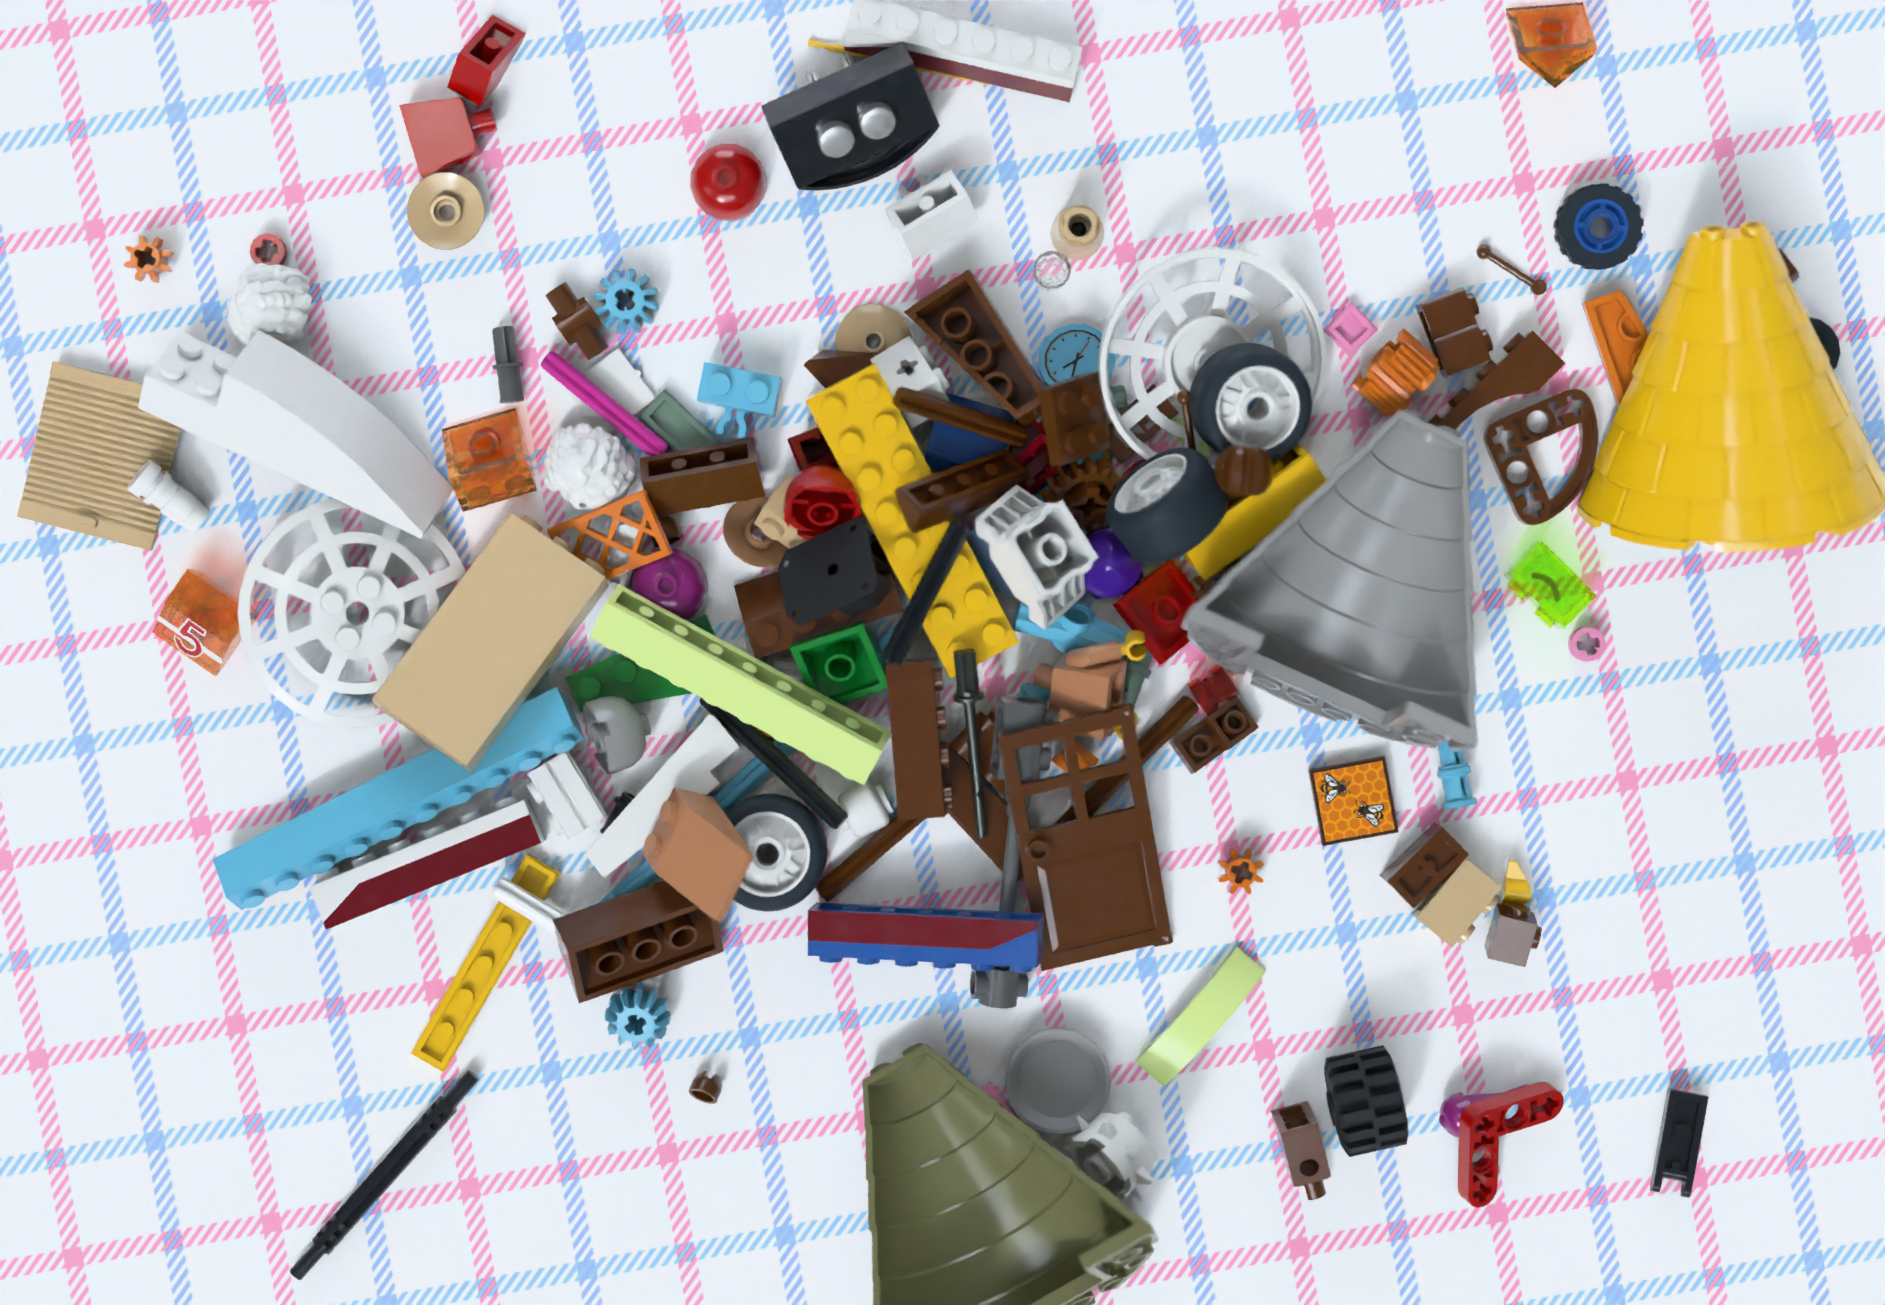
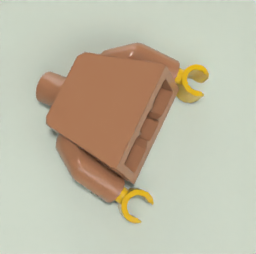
M1134 630L1127 633L1124 643L1121 644L1115 640L1073 649L1066 653L1054 667L1040 663L1035 671L1033 682L1035 685L1050 690L1049 709H1053L1055 716L1061 720L1111 710L1113 706L1122 705L1127 661L1121 659L1122 655H1127L1129 659L1134 661L1142 660L1146 655V647H1132V645L1144 643L1146 641L1145 634L1140 630ZM1134 712L1133 716L1136 727L1138 725V717ZM1120 725L1079 735L1082 737L1093 736L1104 740L1106 736H1112L1113 732H1116L1117 736L1123 740Z

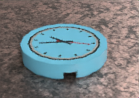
M1069 324L1053 331L1044 340L1039 351L1038 368L1044 385L1048 386L1085 372H1098L1099 347L1103 333L1086 324ZM1109 353L1108 359L1110 383L1115 368V354Z

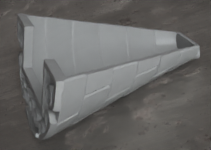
M1406 409L1396 412L1363 444V447L1327 478L1326 483L1294 509L1289 518L1264 538L1254 548L1253 552L1218 582L1215 588L1194 604L1185 614L1182 629L1189 631L1187 638L1198 650L1225 670L1237 674H1245L1246 671L1253 674L1251 685L1312 714L1333 722H1337V720L1350 721L1353 718L1358 720L1356 726L1362 732L1405 744L1436 749L1439 743L1447 740L1449 741L1448 748L1452 750H1468L1475 748L1479 740L1477 738L1474 697L1477 696L1471 601V594L1474 593L1470 544L1473 541L1469 500L1468 441L1460 438L1458 431L1447 426L1436 427L1424 421L1425 418L1421 414Z

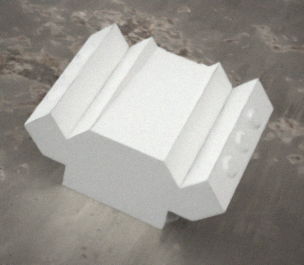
M1016 484L975 518L976 535L989 543L990 558L1014 596L1029 606V619L1046 630L1085 595L1084 574L1091 569L1093 562L1099 557L1063 500L1055 503L1042 502Z

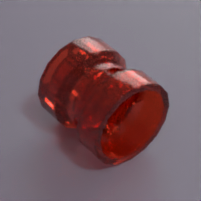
M1218 664L1209 669L1208 675L1204 679L1195 678L1187 683L1189 690L1207 716L1218 710V703L1225 700L1232 701L1240 695L1226 671Z

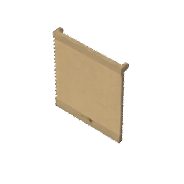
M52 361L45 399L39 417L40 422L34 440L33 452L27 470L28 474L17 517L152 551L161 512L152 503L149 505L145 504L142 501V496L136 497L127 490V487L137 472L150 459L162 467V473L167 471L171 474L181 428L138 408L143 384Z

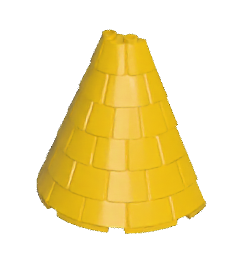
M1745 222L1740 225V228L1726 230L1723 226L1711 225L1702 227L1701 232L1689 235L1672 276V281L1650 326L1652 329L1631 372L1633 378L1594 462L1595 469L1579 503H1577V513L1592 527H1600L1603 522L1611 525V536L1665 549L1688 551L1696 545V542H1704L1707 545L1716 546L1717 552H1752L1816 543L1817 533L1822 531L1842 536L1869 524L1885 510V474L1875 458L1871 445L1851 408V402L1830 364V358L1809 320V313L1788 275V268L1772 234L1764 223Z

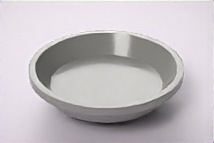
M1051 1028L1029 1036L1016 1048L1007 1066L1005 1084L1012 1108L1026 1124L1045 1133L1066 1134L1081 1129L1076 1116L1079 1115L1090 1124L1101 1113L1109 1097L1111 1075L1104 1054L1091 1039L1074 1030Z

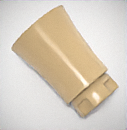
M1083 205L1069 207L1060 212L1054 219L1050 230L1051 242L1056 251L1067 259H1087L1093 256L1102 245L1104 239L1103 224L1096 212L1091 208ZM1076 223L1082 224L1086 229V233L1081 237L1073 235L1071 233L1072 225Z

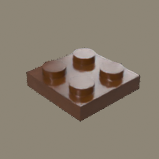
M1085 372L1038 389L1051 466H1063L1110 448L1109 430L1106 425L1102 400L1103 394L1099 385L1098 372Z

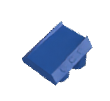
M945 392L952 403L1011 422L1015 421V418L1005 409ZM934 421L924 459L930 469L941 472L1000 449H1007L1008 444Z

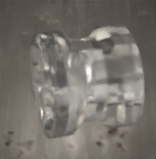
M1046 251L1040 254L1035 260L1032 269L1035 284L1041 290L1047 292H1056L1064 288L1071 275V264L1068 258L1057 251Z

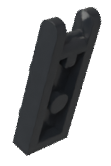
M1667 1088L1650 1191L1659 1193L1662 1179L1667 1178L1682 1181L1680 1195L1681 1197L1690 1198L1709 1098L1707 1095Z

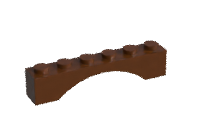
M1533 330L1524 336L1518 332L1502 347L1506 354L1497 363L1492 359L1489 360L1475 374L1479 381L1469 391L1463 386L1447 402L1452 408L1442 418L1435 414L1427 423L1436 427L1447 426L1456 430L1474 412L1495 400L1538 391L1566 363Z

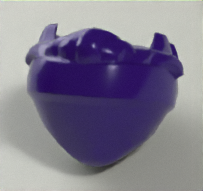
M1110 527L1100 528L1097 531L1086 534L1087 540L1099 557L1093 562L1091 569L1084 574L1085 588L1094 599L1100 600L1122 596L1139 583L1140 579L1144 576L1142 570L1143 562L1135 559L1128 552Z

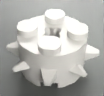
M1120 1111L1117 1115L1101 1113L1090 1124L1079 1115L1076 1116L1082 1131L1080 1133L1071 1132L1066 1134V1139L1070 1142L1066 1146V1150H1069L1072 1156L1070 1160L1077 1164L1081 1171L1114 1194L1120 1201L1129 1193L1137 1200L1142 1201L1136 1186L1138 1184L1151 1185L1153 1183V1178L1149 1173L1153 1170L1154 1163L1159 1159V1152L1153 1144L1147 1142L1143 1134L1136 1128L1135 1119L1124 1111Z

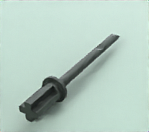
M972 648L953 652L957 693L953 695V701L964 703L977 839L981 840L987 836V822L975 702L984 699V692L980 691L976 652Z

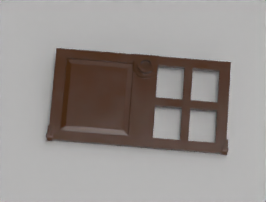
M1132 703L1113 706L1111 710L997 735L1030 913H1044V959L1040 963L1042 971L1151 945L1158 947L1174 942L1168 919ZM1120 725L1126 759L1080 770L1074 736ZM1062 739L1067 773L1021 783L1015 749ZM1128 773L1134 806L1088 817L1082 783ZM1070 786L1076 820L1029 829L1024 797Z

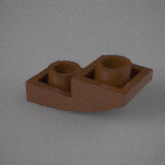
M1236 696L1176 737L1169 744L1190 774H1193L1224 751L1231 749L1259 727Z

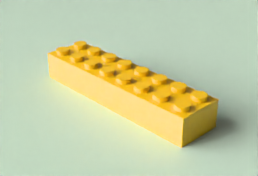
M871 364L804 400L839 468L854 484L861 500L862 512L910 601L947 528L956 519H951L915 534L909 530L894 491L897 487L933 474L900 410L893 405V397L876 364ZM966 540L922 624L950 679L956 676L953 654L955 650L974 649L976 661L979 664L1020 643Z

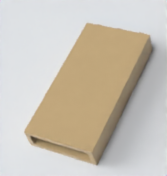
M512 512L371 699L377 708L470 773L473 772L609 587L606 577L603 576L606 571L598 563L590 558H586L583 562L572 554L574 548L558 536L551 540L541 533L543 527L527 515L519 518Z

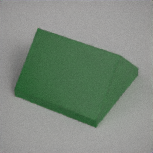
M863 620L790 644L791 653L806 686L840 704L887 689L886 666L877 633Z

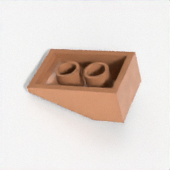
M675 787L668 800L663 803L660 809V817L652 833L647 836L642 852L658 876L712 919L722 922L755 856L714 797Z

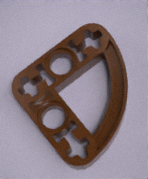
M1570 389L1494 421L1484 431V445L1518 521L1524 525L1532 526L1553 518L1572 503L1585 486L1591 474L1597 454L1598 426L1591 399L1582 390ZM1568 396H1571L1573 401L1580 400L1582 407L1577 410L1579 416L1575 417L1572 412L1559 416L1557 418L1562 424L1557 426L1555 414L1548 404L1553 402L1554 410L1568 404ZM1533 411H1540L1547 417V427L1541 433H1534L1527 426V417ZM1578 424L1579 448L1576 462L1565 484L1549 499L1526 446ZM1499 426L1502 431L1509 430L1512 437L1507 440L1510 451H1514L1518 447L1521 454L1508 457L1502 463L1498 455L1506 454L1505 449L1501 443L1494 444L1492 441V437L1497 435L1496 428ZM1512 462H1521L1527 468V478L1521 484H1515L1507 477V468ZM1532 483L1534 484L1536 490L1529 491V496L1533 502L1540 501L1542 504V508L1537 511L1538 517L1534 519L1532 514L1525 515L1523 513V508L1528 505L1524 494L1516 498L1514 490L1525 489Z

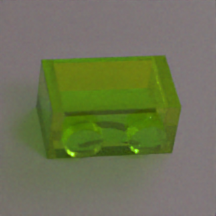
M1543 541L1535 542L1503 574L1510 581L1506 585L1507 588L1519 600L1524 601L1527 598L1537 608L1533 612L1534 615L1549 629L1553 625L1557 629H1565L1597 597Z

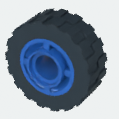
M1605 183L1585 186L1568 195L1563 200V205L1558 207L1556 212L1557 218L1553 224L1556 234L1554 235L1555 242H1558L1562 255H1566L1569 258L1568 261L1572 264H1578L1581 268L1587 270L1609 269L1628 260L1627 257L1635 253L1638 248V242L1642 240L1643 233L1641 232L1642 226H1644V220L1641 219L1640 215L1641 209L1633 201L1634 198L1629 193L1623 192L1622 188L1609 186V184ZM1595 216L1603 218L1607 224V231L1601 238L1595 237L1590 231V222Z

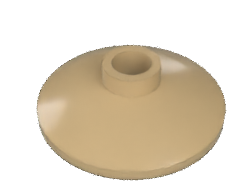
M440 172L424 178L415 186L408 199L407 218L413 233L423 243L435 249L453 250L468 244L478 234L484 221L485 209L480 192L472 182L455 173ZM446 206H452L455 211L454 216L449 220H445L441 216V211Z
M867 304L855 308L844 317L837 329L835 346L836 351L873 353L875 357L906 337L910 336L912 338L907 322L897 311L881 304ZM871 334H876L881 338V344L874 349L866 345V339Z

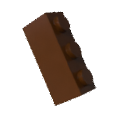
M754 437L640 458L643 489L648 492L649 499L657 516L710 508L716 505L747 501L765 496L762 470Z

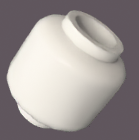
M866 781L864 785L858 784L840 793L838 796L839 806L848 814L846 821L840 827L843 832L850 829L859 838L888 825L890 821L889 814L894 812L881 784L875 787L872 782Z

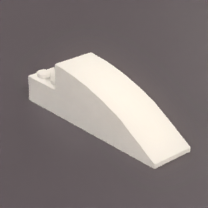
M260 330L256 332L238 357L180 331L145 374L139 409L421 539L452 494L453 487L393 422L330 372L298 351Z

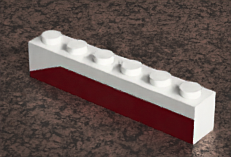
M853 0L846 27L844 45L845 51L872 56L904 42L915 67L1069 103L1082 52V47L880 0Z
M517 795L511 796L495 803L497 808L495 812L483 816L481 809L460 817L462 825L447 830L446 825L442 824L423 832L426 840L412 845L408 838L388 846L390 854L379 859L375 858L374 853H370L353 860L354 869L340 874L338 867L316 875L319 883L308 888L325 929H330L546 841L529 798L519 802Z

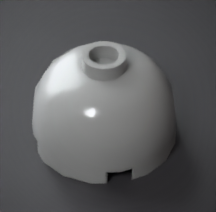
M609 696L585 702L583 716L589 742L594 741L598 753H594V756L601 771L607 776L634 766L642 758L646 749L645 736L651 734L647 715L644 712L638 714L635 706L621 697Z

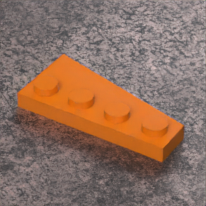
M1621 290L1582 303L1617 408H1619L1633 378L1631 372L1649 336L1648 330Z

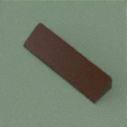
M1006 448L897 487L894 493L909 530L915 534L995 503L1016 484L1023 488L1030 473Z
M945 740L943 741V745H949ZM949 745L950 768H945L946 784H952L954 806L947 807V813L1003 872L1008 823L1006 805L983 781L987 836L978 840L975 828L970 766ZM1020 860L1017 882L1024 877Z

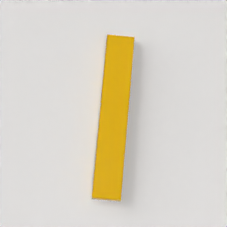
M527 853L511 881L545 901L561 872ZM500 901L498 902L411 1054L443 1073L446 1071L533 921Z

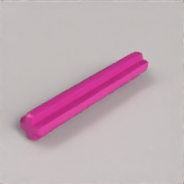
M551 351L544 357L540 365L546 372L647 455L654 456L666 453L669 446L665 441L559 354Z

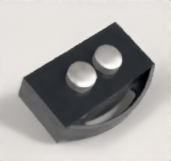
M904 42L855 63L852 54L845 53L850 66L844 54H842L840 61L843 69L820 79L817 70L811 68L814 82L809 70H807L805 77L808 85L761 105L769 129L798 190H833L853 186L876 178L910 158L928 142L940 127ZM883 152L882 154H880V155H878V156H876V157H874V158H872V159H870V160H867V161H865V162H862V163H859V164H857V165H854V164H856V163H858V162H861V161H863V160H865V159H867V158H870V157H872V156H874V155H876V154H878V153Z

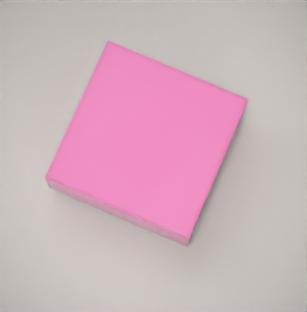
M1352 302L1323 329L1348 357H1351L1378 330Z

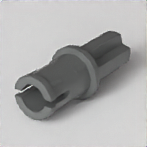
M513 326L496 327L492 330L496 365H492V369L497 370L499 403L523 402L524 397L520 367L523 366V362H519L515 328Z

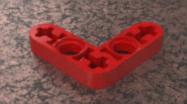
M1538 1082L1474 1102L1463 1110L1459 1120L1457 1188L1459 1195L1471 1206L1476 1208L1484 1207L1496 1195L1499 1137L1555 1118L1560 1113L1564 1104L1561 1092L1547 1082ZM1518 1104L1516 1113L1511 1118L1506 1119L1507 1111L1513 1105ZM1485 1148L1483 1156L1478 1161L1472 1162L1474 1154L1479 1149Z

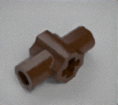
M567 282L562 283L545 295L557 315L552 317L556 327L570 346L577 343L588 361L609 348V345L597 329L603 325L585 297L577 299Z

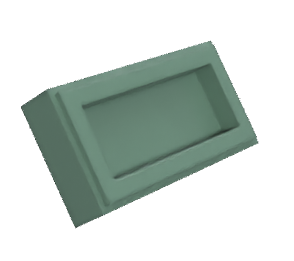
M665 389L639 416L674 451L722 442Z

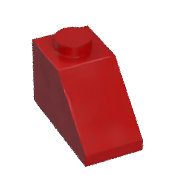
M492 14L458 53L447 88L481 106L498 87L522 44L526 33Z

